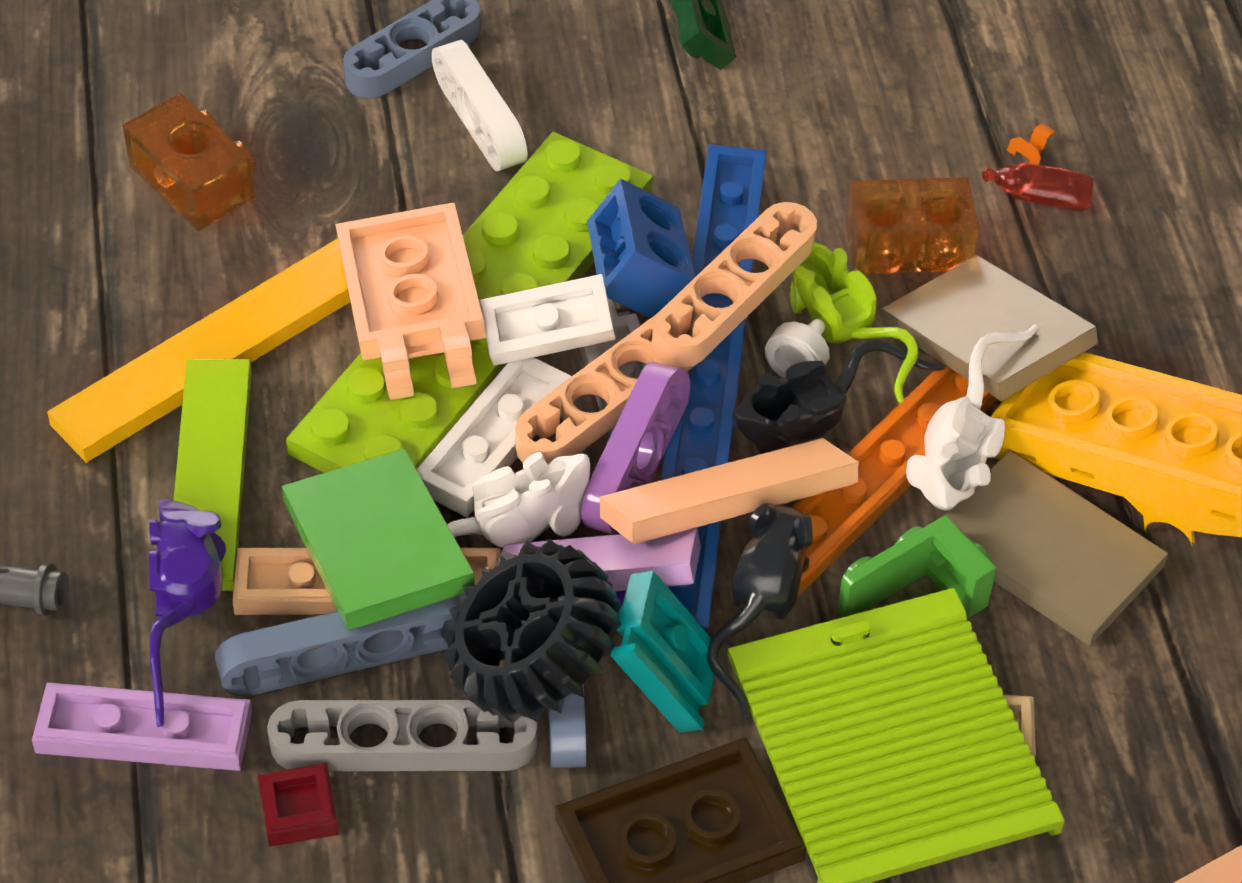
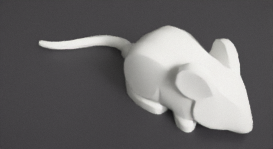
M1033 325L1025 332H993L981 337L970 357L969 385L966 396L942 405L928 423L924 437L925 456L914 455L910 457L907 463L906 476L909 483L921 489L924 496L936 508L944 511L951 510L958 503L972 496L975 492V487L989 484L991 473L985 463L989 457L993 458L1000 452L1004 440L1005 422L1002 419L990 418L980 410L984 392L981 359L989 345L1027 340L1036 333L1038 325Z
M537 452L526 458L523 462V470L514 473L507 466L483 476L472 484L475 517L452 521L448 524L454 538L470 534L484 535L489 542L499 547L508 544L526 543L527 541L532 542L549 527L560 536L571 535L577 529L581 520V503L590 476L589 457L585 454L559 456L547 464L542 453Z

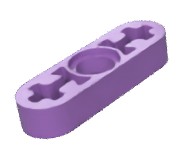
M653 361L648 363L641 371L585 489L581 504V518L587 528L612 535L620 534L600 518V496L652 482L688 403L690 378L685 369Z

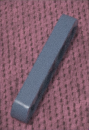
M466 594L445 599L347 631L338 611L233 636L221 643L215 653L221 685L231 695L250 696L446 650L449 647L442 633L455 624L449 609L462 605L466 599ZM383 631H388V632H385V633L380 634V635H375V634L380 633V632H383ZM323 646V647H321V648H318V649H315V650H312V651H307V650L313 649V648H315V647Z

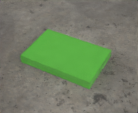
M405 449L282 486L284 504L347 631L464 594L462 586H475L472 568Z

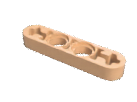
M792 202L777 203L767 208L659 311L654 320L651 348L654 355L662 363L679 368L695 366L703 361L810 255L813 250L817 230V219L813 212L805 206ZM777 233L784 235L780 239L779 246L776 245ZM746 259H756L766 264L769 269L761 273H750L743 270L738 263ZM718 293L729 297L734 304L725 308H715L707 305L702 300V297L707 294ZM691 320L694 322L692 337L685 334L690 329Z
M657 314L550 392L518 418L515 427V448L517 457L522 463L527 457L537 452L542 453L547 464L559 456L579 454L616 426L637 381L635 378L622 374L619 368L630 361H639L645 364L653 361L662 363L654 355L651 348L654 320ZM692 320L690 329L685 333L691 335V337L694 325ZM694 366L686 367V368H683V369H685L686 371H688V370H690V369H691L692 367H694ZM591 394L603 398L608 405L599 412L588 413L579 410L573 402L583 395ZM560 416H561L562 419H563V422H562L561 424H560ZM556 432L555 442L552 443L546 439ZM537 434L542 439L535 442L533 441V435Z

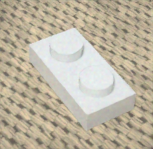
M602 274L480 300L489 355L493 366L616 340Z

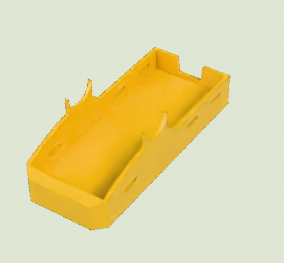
M1083 352L1004 399L990 417L1002 419L1005 422L1003 444L1000 452L993 458L1001 460L1011 450L1048 475L1125 497L1143 515L1145 533L1148 530V525L1153 522L1168 523L1181 530L1188 537L1192 548L1195 545L1194 531L1242 537L1241 394Z

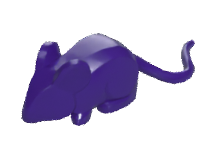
M167 499L159 501L160 522L149 520L151 545H157L156 550H149L150 591H154L156 594V617H160L152 625L149 644L157 727L164 725V697L160 662L163 632L166 628L185 620L187 617L204 613L217 601L223 586L221 561H223L226 553L225 542L214 533L221 528V520L218 514L199 510L192 505Z

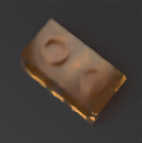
M968 177L850 181L845 224L853 271L858 270L863 274L947 272L975 255L979 226Z

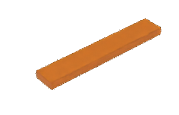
M946 365L944 370L933 371L904 399L902 404L893 409L848 453L849 456L859 462L858 482L850 486L802 498L792 506L801 511L803 515L810 516L813 532L812 545L806 550V556L809 558V568L802 573L797 597L911 486L906 476L907 463L910 457L914 455L925 456L924 437L928 423L942 405L966 396L969 385L968 379ZM984 390L980 410L985 413L998 399Z

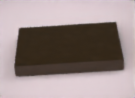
M746 737L555 806V820L586 883H746L805 860L806 846Z

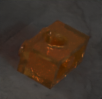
M181 93L123 124L129 166L197 231L255 199L252 173L255 171V161L249 149L241 141H233L218 127L217 122L206 109L202 108L199 110Z

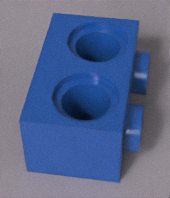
M620 179L587 220L597 275H603L608 299L652 318L695 278L694 268L680 208Z

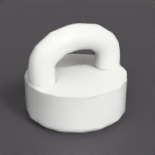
M815 319L808 325L794 321L785 322L778 326L765 346V357L770 367L779 376L786 378V370L797 363L823 361L826 366L830 358L829 347L821 336L825 330V323L820 319Z

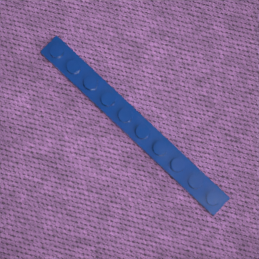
M708 144L692 257L695 277L759 217L766 150ZM754 259L742 260L738 265L743 270L752 273ZM718 293L707 294L702 297V300L707 305L715 308H725L734 304L729 297ZM746 318L703 361L687 371L690 378L689 399L665 451L661 480L729 463L734 423L732 415L736 407ZM721 521L697 527L701 548L694 583L690 585L667 586L707 634Z

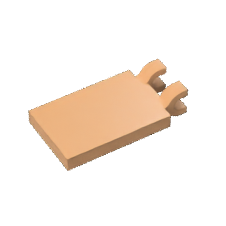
M455 203L335 224L362 361L381 357L389 400L414 396L408 359L436 353H445L452 389L477 384L471 358L473 355L470 341L486 338V333Z

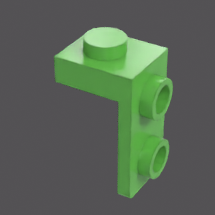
M944 515L924 528L916 526L909 529L897 540L894 546L873 558L869 556L862 557L854 562L842 577L837 612L841 617L864 612L924 575H927L941 591L955 588L966 611V616L970 618L988 607L996 567L993 565L992 559L985 548L977 542H971Z

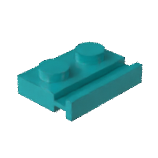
M654 570L632 574L629 578L623 606L618 614L621 626L617 628V631L623 637L621 646L614 647L610 656L679 733L703 730L705 721L698 714L700 705L709 704L715 676L707 662V650L711 637Z

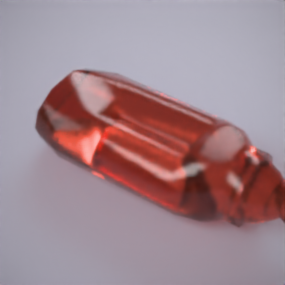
M1033 163L1010 164L997 171L986 168L982 172V179L985 182L994 181L999 188L1004 190V193H1009L1015 199L1024 202L1074 211L1088 210L1090 206L1094 180L1082 172Z

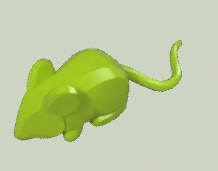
M814 242L810 255L792 272L790 298L793 313L801 314L806 307L811 321L815 319L822 320L825 323V330L821 336L829 343L838 344L852 339L896 338L905 343L908 348L907 355L894 385L896 399L899 404H902L904 402L903 385L919 355L918 345L914 337L905 329L898 327H871L876 319V295L869 280L858 270L850 272L847 269V254L842 248H837L832 252L826 246Z

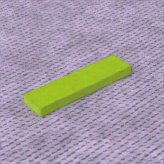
M186 359L174 501L192 505L199 510L215 512L220 516L221 528L214 533L220 536L226 545V553L223 561H221L223 571L222 591H234L250 403L251 363L250 359Z

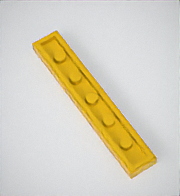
M338 238L47 411L50 426L87 463L182 405L186 359H250L251 363L347 305L351 301Z

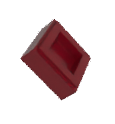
M327 763L258 774L269 847L339 835Z

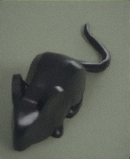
M867 341L852 351L839 378L834 384L826 375L823 361H805L794 364L786 370V378L780 380L775 375L763 374L758 377L757 389L750 390L745 395L742 403L733 411L732 419L734 425L747 439L755 443L761 454L789 447V438L812 439L821 436L840 421L846 403L845 394L855 378L862 356L869 352L882 351L904 361L907 352L886 341ZM919 358L914 364L915 367L928 371H941L945 369L944 364L930 363Z
M764 503L759 506L749 519L748 527L755 534L742 552L733 579V605L739 606L740 602L745 603V605L715 633L707 650V662L710 670L737 699L741 707L742 717L745 720L750 715L747 697L734 679L721 666L718 660L719 650L723 642L747 628L761 614L763 609L775 612L778 619H783L792 610L797 600L802 573L809 568V558L806 556V550L812 545L813 540L812 520L809 515H803L801 511L793 507H774L770 503Z

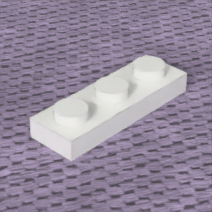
M534 357L509 362L418 467L417 471L433 500L468 517L474 510L472 484L497 469L510 467L517 458L515 427L518 418L572 376Z

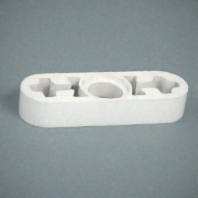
M458 40L434 48L432 50V64L437 81L491 167L495 171H501L526 162L527 146L522 129L467 44L463 40Z

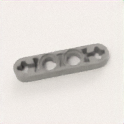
M298 700L278 707L270 716L267 725L271 755L277 764L285 769L327 763L328 771H509L519 769L528 764L535 756L538 745V725L536 721L521 716L512 723L506 718H500L498 715L493 716L488 711H481L470 700ZM365 724L379 725L388 733L386 739L381 744L369 748L354 744L350 739V734L356 728ZM444 724L453 728L457 736L446 746L431 747L419 739V734L429 725ZM337 726L339 745H329V739H331L329 727ZM468 726H477V745H469ZM296 728H308V734L305 736L304 743H291V738H293ZM500 728H514L513 743H500Z

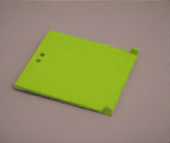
M955 588L728 648L727 656L740 688L747 697L751 715L818 876L817 883H872L1048 832L1051 836L1061 834L1065 821L1057 803L1052 800V794L1047 789L1046 780L1041 777L1040 767L1036 765L1035 757L1030 753L1029 744L1025 742L1024 734L1019 730L1018 721L1014 720L1013 710L1009 709L1008 700L1004 698L1002 688L998 686L997 677L993 675L992 666L988 664L987 656L983 653L982 646L977 641L976 633L972 631L971 622L967 621L966 611ZM833 642H840V645H834Z

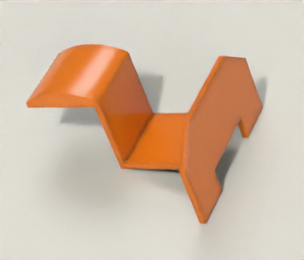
M1041 123L1034 128L1029 142L1021 137L1012 138L1007 151L1014 156L1017 152L1030 160L1028 165L1037 170L1042 158L1040 154L1043 153L1047 139L1057 134V131Z

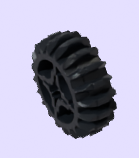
M549 539L540 547L527 541L522 546L518 556L503 550L499 565L495 568L489 569L481 566L482 578L475 586H462L466 599L462 605L449 609L455 624L442 633L449 647L442 658L448 664L451 671L450 678L455 682L457 689L467 696L481 711H488L491 715L506 718L512 723L521 716L537 722L545 708L561 713L565 697L570 694L584 697L582 684L590 675L603 676L599 661L602 657L611 655L614 645L610 636L617 633V628L621 626L616 611L622 603L617 598L616 592L612 588L613 585L608 580V575L595 562H592L582 551L574 549L571 545L564 547ZM565 596L564 600L558 601V597ZM501 660H505L504 666H500Z

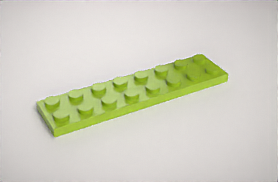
M552 132L463 234L479 303L482 299L582 278L594 263L587 220L620 179L652 193L653 175L556 132ZM487 338L471 340L470 344L473 355L471 358L477 384L452 389L444 352L410 358L408 361L414 396L389 400L381 357L362 361L360 353L286 438L288 455L326 473L405 449L417 470L508 363L493 366L489 355Z

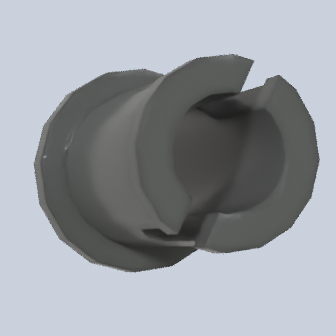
M44 563L40 568L0 564V605L34 608L39 616H48L52 610H63L69 593V578L65 571H57L53 563Z

